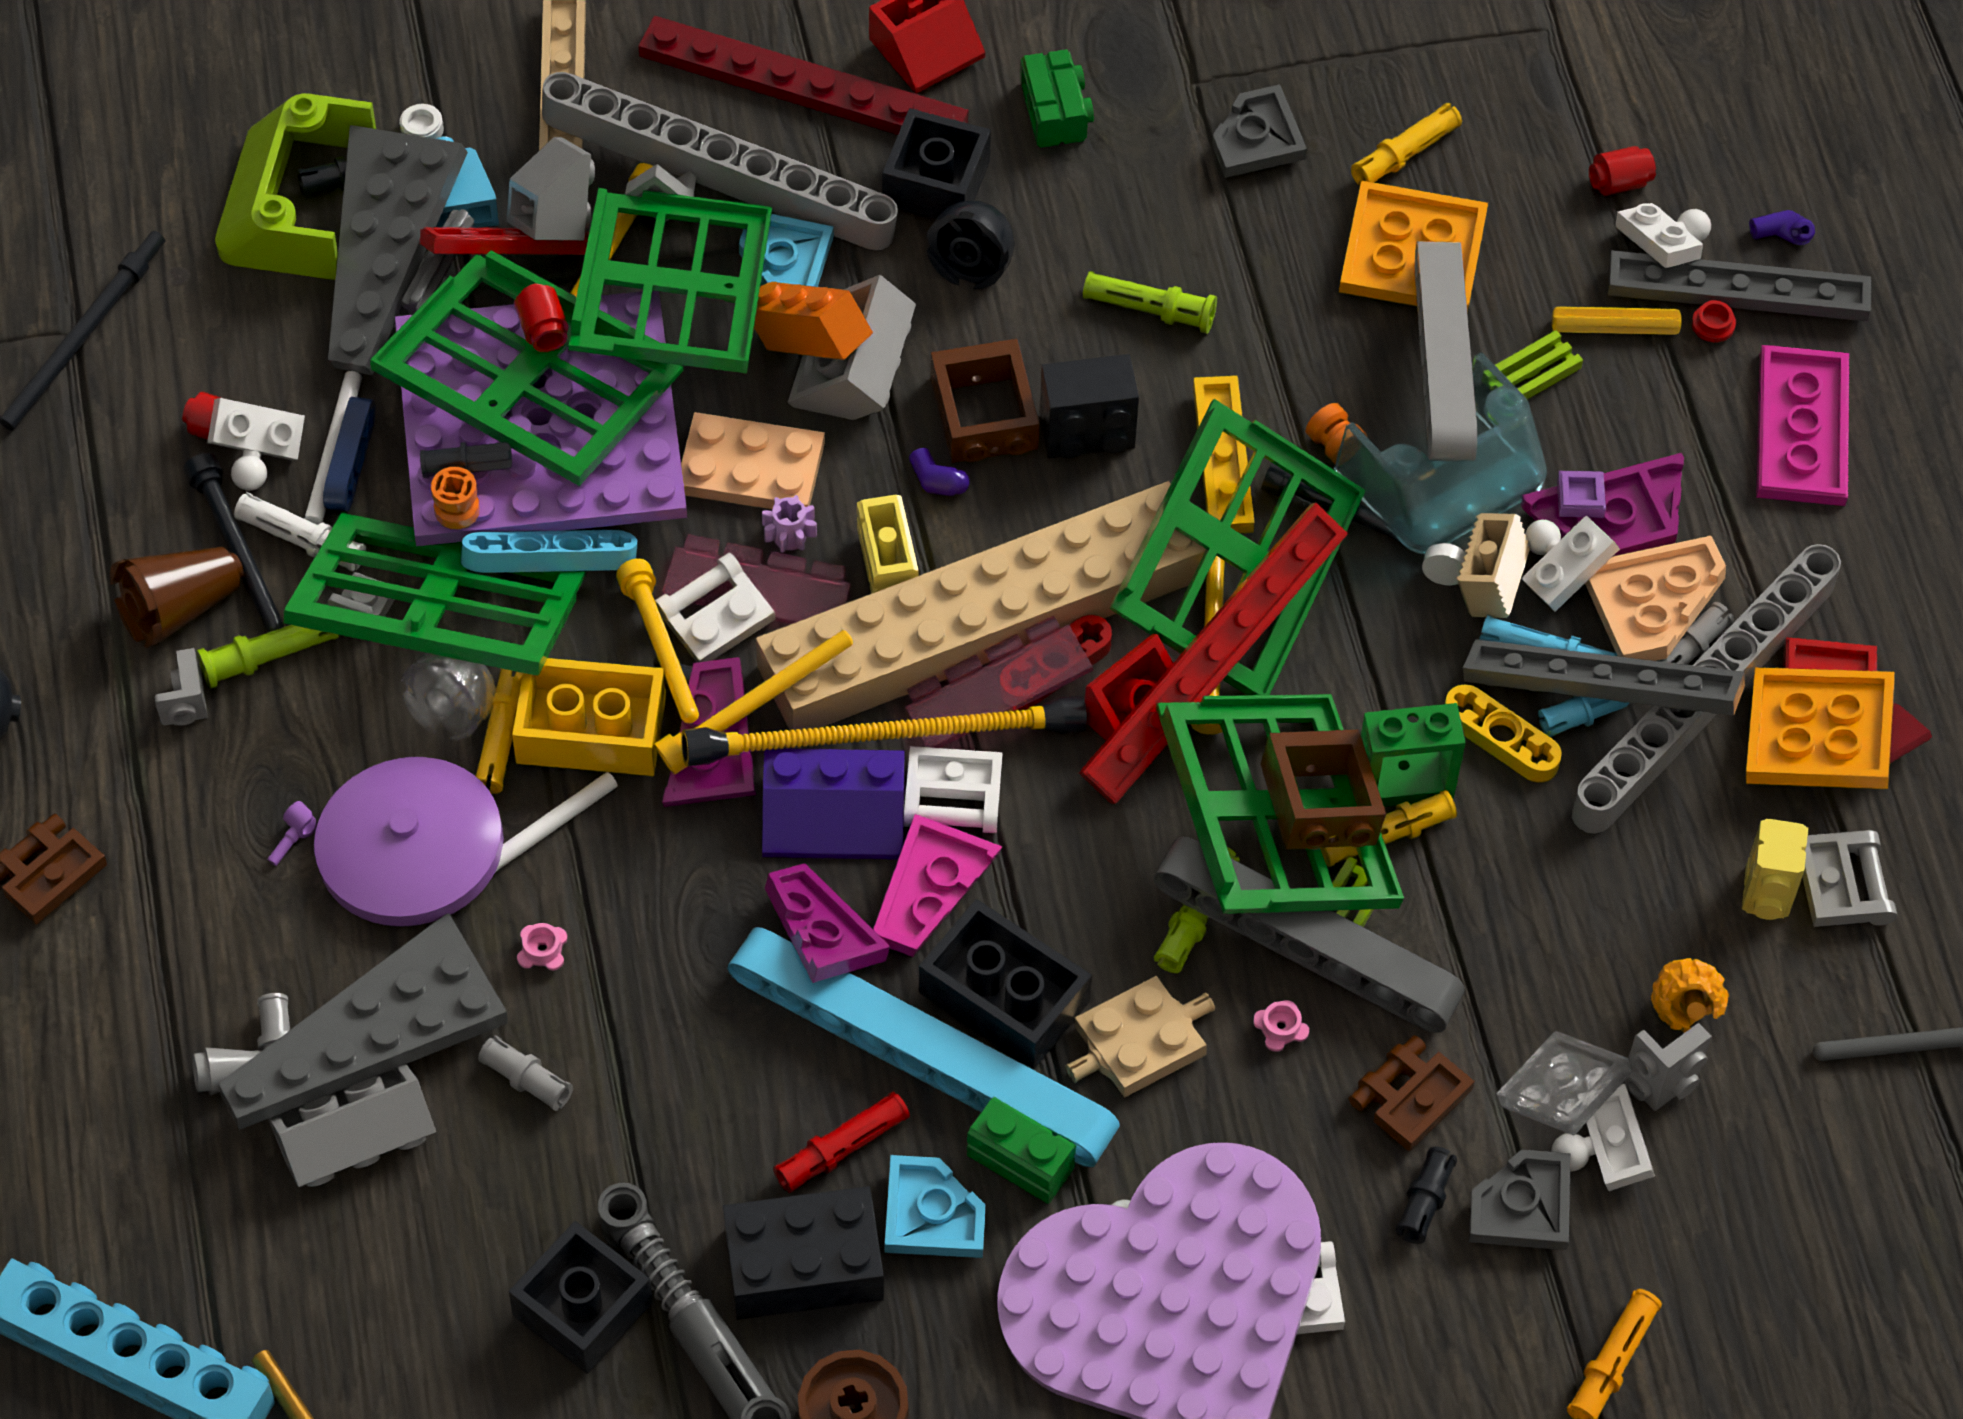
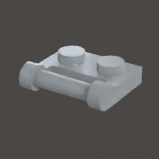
M1865 830L1807 836L1805 871L1802 878L1814 927L1870 922L1873 925H1887L1897 919L1895 903L1889 900L1878 856L1881 843L1876 831ZM1849 853H1854L1860 857L1870 901L1860 902Z

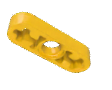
M1458 685L1448 692L1445 704L1457 703V705L1464 707L1469 703L1473 706L1472 711L1467 709L1463 713L1459 712L1463 733L1466 738L1530 781L1546 782L1557 774L1562 752L1555 740L1475 686ZM1479 720L1483 722L1482 727L1478 726ZM1504 725L1512 729L1515 737L1506 742L1498 741L1491 736L1489 730L1494 726ZM1522 740L1527 741L1526 747L1521 746ZM1541 754H1544L1548 757L1547 762L1541 760L1536 764L1531 761L1532 756L1539 757Z

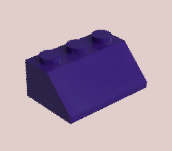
M766 749L764 751L762 856L898 859L903 847L905 751Z

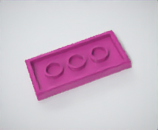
M1762 345L1759 353L1756 498L1845 506L1848 499L1849 353Z

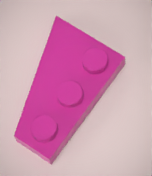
M915 814L873 930L890 946V949L914 957L999 855L1002 846Z

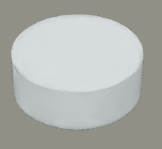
M416 104L410 106L400 117V128L403 134L434 139L441 137L443 134L442 115L438 109L431 105Z
M1440 543L1432 545L1425 553L1422 570L1426 577L1435 583L1456 585L1458 584L1456 577L1460 576L1459 570L1462 569L1461 563L1464 562L1463 557L1466 553L1461 548L1452 544Z

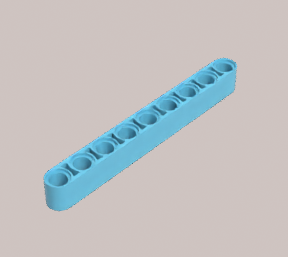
M760 927L753 928L728 964L727 969L731 976L746 988L980 1112L983 1111L993 1097H996L1050 1129L1052 1135H1060L1075 1144V1162L1082 1166L1094 1167L1120 1127L1115 1115L1103 1106L849 972L812 983L792 942L769 930Z

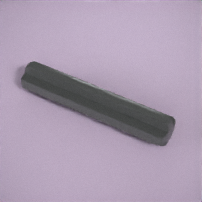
M464 209L460 211L453 210L443 227L472 228L474 219ZM430 251L427 253L401 299V305L407 309V313L413 315L438 289L457 254H433Z

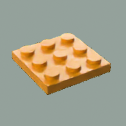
M1361 181L1339 292L1417 306L1415 285L1416 242H1461L1468 313L1488 203Z
M1755 667L1746 784L1888 789L1894 672Z

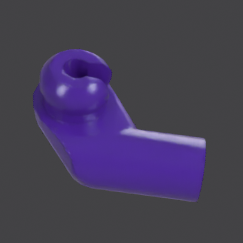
M1790 210L1749 220L1750 233L1755 240L1776 235L1794 245H1805L1815 235L1814 224Z
M927 448L917 449L910 454L909 461L922 488L926 492L954 496L955 494L960 495L967 491L969 478L964 471L957 470L954 467L936 465Z

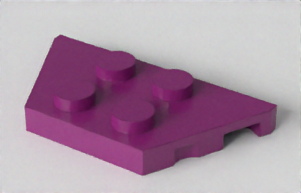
M1682 453L1604 473L1605 515L1604 518H1589L1620 548L1613 556L1674 544L1676 542L1682 490L1681 477L1684 465ZM1557 486L1522 496L1521 507L1523 511L1536 521L1549 520L1553 522L1560 530L1561 539L1584 518L1559 517Z

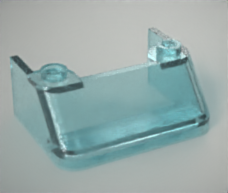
M1482 352L1475 355L1472 364L1476 415L1489 430L1477 436L1475 461H1429V458L1420 449L1409 444H1397L1381 452L1353 422L1345 427L1334 470L1366 490L1362 501L1378 515L1400 542L1413 552L1425 554L1432 545L1440 543L1449 544L1475 528L1474 523L1477 521V515L1481 513L1502 514L1521 503L1523 495L1540 491L1544 485L1547 476V466L1529 402Z

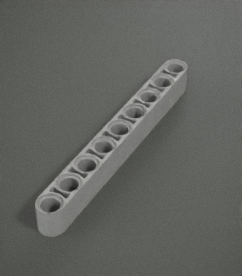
M556 72L544 80L542 89V117L548 125L555 129L652 166L658 164L667 172L677 176H682L690 171L697 177L696 183L753 205L772 207V212L778 215L834 226L835 237L866 249L883 250L893 242L898 208L895 201L885 194L576 75Z
M1821 544L1811 545L1804 549L1693 666L1744 672L1746 685L1754 676L1755 667L1762 668L1784 645L1786 637H1791L1830 597L1841 567V559L1838 553L1833 548ZM1729 656H1734L1741 660H1735ZM1653 706L1580 782L1572 809L1574 824L1579 829L1593 834L1608 829L1717 714ZM1674 714H1682L1687 718H1679ZM1645 743H1654L1659 747H1650ZM1617 772H1625L1631 777L1621 776ZM1590 801L1598 802V803L1602 804L1603 806H1601V807L1593 806V805L1589 804L1588 802H1590Z

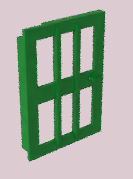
M598 188L572 316L568 350L747 373L772 207L643 190L642 197L608 193L607 189ZM618 212L656 217L648 265L609 260ZM666 219L700 223L691 271L657 267ZM709 224L747 229L739 277L701 272ZM604 284L643 289L634 339L594 334ZM653 291L687 295L679 345L644 341ZM697 296L735 303L728 351L688 346Z
M492 250L485 255L486 258L476 254L455 277L450 275L370 359L371 370L499 442L509 443L510 447L515 451L580 486L683 372V366L620 357L649 373L630 396L625 395L558 358L569 346L576 296ZM481 282L513 299H516L521 291L529 285L542 284L551 286L557 292L569 326L567 341L563 346L554 351H536L533 345L529 344L526 339L461 303ZM599 310L594 334L634 339L636 329ZM453 314L520 351V354L503 370L439 335L435 330ZM647 335L644 336V341L658 342ZM426 342L493 379L494 382L474 402L405 362ZM550 368L614 403L619 408L602 425L533 387V384ZM523 396L592 434L593 437L573 457L503 417Z
M1213 399L1109 609L1150 635L1158 634L1162 643L1181 654L1196 637V635L1183 628L1182 625L1215 557L1218 556L1243 572L1237 586L1238 588L1269 553L1267 550L1300 481L1332 501L1327 514L1346 532L1366 490L1257 420L1250 422L1216 399ZM1222 432H1225L1254 452L1221 520H1218L1191 503L1189 499ZM1263 458L1289 473L1290 477L1258 544H1256L1230 526ZM1174 530H1177L1204 547L1206 551L1173 619L1170 620L1140 601ZM1340 544L1280 612L1253 669L1250 670L1237 662L1223 681L1245 695H1270Z
M341 513L284 609V623L539 676L576 602L577 591L587 571L507 572L555 582L552 589L466 572L468 569L463 567L461 563L462 542L416 546L414 527ZM355 537L356 542L437 559L433 565L348 547ZM340 561L426 579L419 590L336 573L334 571ZM327 585L412 604L404 619L398 620L316 602ZM460 585L543 602L545 604L540 614L453 596ZM445 610L531 627L532 629L524 645L441 629L437 628V625Z
M1331 694L1203 696L1201 702L1157 703L1156 710L1223 914L1400 908L1404 896L1381 832L1376 845L1356 847L1369 886L1333 887L1321 849L1318 848L1306 849L1319 888H1289L1267 820L1277 819L1268 790H1256L1234 725L1263 723L1267 738L1269 733H1280L1277 723L1312 722L1314 731L1344 730ZM1186 724H1220L1242 790L1208 791ZM1330 775L1335 787L1330 789H1300L1295 777L1304 809L1357 807L1347 775ZM1252 820L1275 889L1241 890L1219 821Z

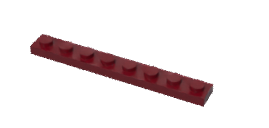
M655 15L638 46L639 57L897 135L900 132L909 108L967 123L969 118L968 109Z

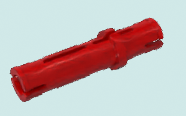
M893 1091L878 1101V1103L857 1114L823 1137L816 1135L808 1140L807 1147L773 1167L774 1175L779 1184L790 1194L814 1176L822 1172L830 1173L837 1168V1163L844 1159V1157L879 1137L893 1126L910 1118L905 1102Z

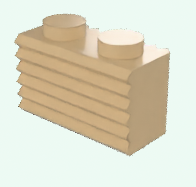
M1481 513L1476 516L1475 528L1472 529L1473 535L1470 536L1471 541L1467 543L1468 549L1465 550L1464 562L1461 563L1462 569L1459 570L1460 576L1456 577L1468 613L1472 617H1487V615H1490L1493 618H1507L1511 613L1530 551L1529 541L1526 540L1527 535L1524 534L1525 529L1522 528L1523 523L1520 522L1521 517L1516 514Z

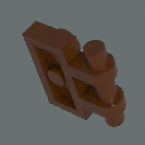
M55 813L43 823L35 822L26 830L27 836L10 850L4 848L0 851V882L6 877L11 878L10 881L2 886L4 896L36 925L107 866L105 855L74 827L60 839L56 837L66 828V824ZM38 850L43 852L28 866L24 864Z
M1413 1035L1403 1045H1395L1387 1053V1061L1375 1072L1368 1071L1358 1081L1359 1088L1348 1098L1351 1105L1358 1111H1363L1372 1101L1380 1103L1382 1106L1375 1112L1373 1122L1409 1152L1473 1090L1475 1084L1472 1078L1439 1051L1427 1063L1421 1060L1418 1056L1426 1050V1045L1416 1035ZM1400 1074L1408 1075L1410 1079L1398 1091L1390 1085Z

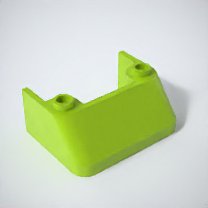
M307 93L298 94L288 99L249 129L215 237L217 252L223 262L239 267L331 280L336 279L338 250L335 232L294 226L296 211L293 203L288 198L277 194L294 140L348 148L350 125L376 129L372 102Z

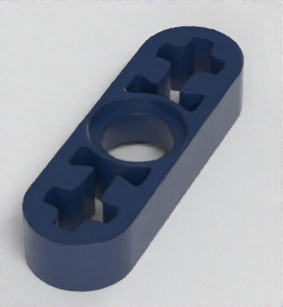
M351 396L348 400L325 481L323 493L325 509L349 512L352 506L375 422L376 405L373 399Z

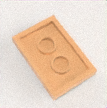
M694 412L681 462L685 496L773 509L774 498H793L797 495L805 507L810 506L825 444V432Z

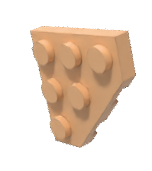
M1712 536L1613 556L1585 585L1617 656L1657 661L1668 658L1725 579L1726 565Z

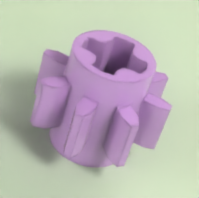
M797 495L793 498H774L772 511H762V525L765 526V542L774 541L780 547V552L783 553L785 550H795L798 548L804 550L806 538L817 536V523L814 522V506L805 507Z

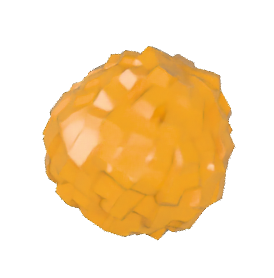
M1691 958L1674 960L1663 966V969L1658 974V979L1653 983L1651 1000L1654 1005L1653 1007L1658 1013V1017L1670 1025L1671 1029L1682 1030L1685 1033L1691 1029L1692 1024L1702 1019L1705 1015L1712 1013L1713 1018L1718 1019V1017L1720 1018V1016L1725 1014L1729 994L1723 986L1725 979L1716 971L1715 967L1698 959L1691 960Z

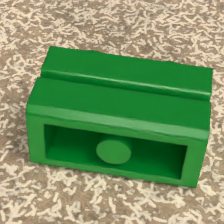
M1067 49L1051 51L1047 55L1038 53L1023 56L1020 59V84L1037 146L1043 148L1056 146L1061 142L1069 144L1084 141L1087 138L1088 123L1094 122V111L1091 98L1082 97L1081 90L1085 89V79L1081 64H1073L1071 53Z
M993 1097L988 1102L967 1133L968 1157L1047 1204L1053 1200L1075 1166V1144L1060 1135H1052L1050 1129L996 1097Z

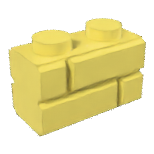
M889 495L857 502V531L871 593L917 577L918 566L901 495Z
M1767 818L1760 822L1745 869L1742 910L1746 911V913L1755 914L1757 917L1766 920L1784 919V917L1789 916L1805 871V849L1807 847L1808 828L1804 824Z

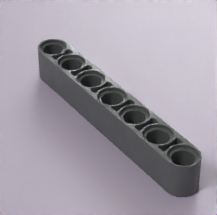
M1177 837L1153 876V881L1157 888L1169 897L1426 1031L1434 1033L1443 1032L1465 993L1463 983L1455 975L1333 911L1223 914L1200 842L1192 838ZM1231 859L1241 890L1275 889L1271 879Z

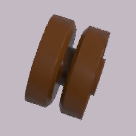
M863 1350L837 1351L820 1359L804 1376L798 1392L799 1419H908L907 1386L897 1368L882 1356Z

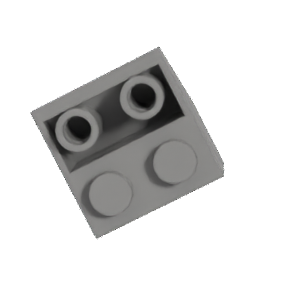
M562 137L552 138L510 178L507 222L534 240L584 241L585 228H588L591 222V207L589 202H587L588 188L593 183L595 177V166L591 159V154Z

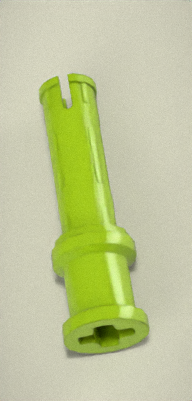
M1092 271L1088 272L1083 288V298L1094 299L1124 308L1159 315L1161 320L1165 321V324L1173 325L1174 322L1199 327L1200 332L1206 334L1209 333L1212 327L1217 307V296L1214 295L1204 298L1183 293L1182 288L1177 286L1169 287L1166 291L1131 281L1095 274Z
M289 625L251 639L239 635L233 638V643L210 651L201 648L196 650V654L208 687L212 689L217 687L218 681L241 673L250 676L254 674V671L258 670L257 665L332 639H338L339 636L338 634Z

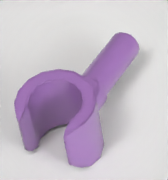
M301 801L292 804L284 813L283 820L291 828L285 833L283 839L267 859L275 866L279 864L299 838H306L316 830V819Z

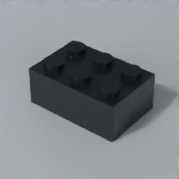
M975 899L919 965V993L1033 1070L1074 1022L1075 1017L1079 1016L1090 1002L1092 975L978 899Z
M870 1186L723 1205L724 1230L737 1320L884 1300V1275Z

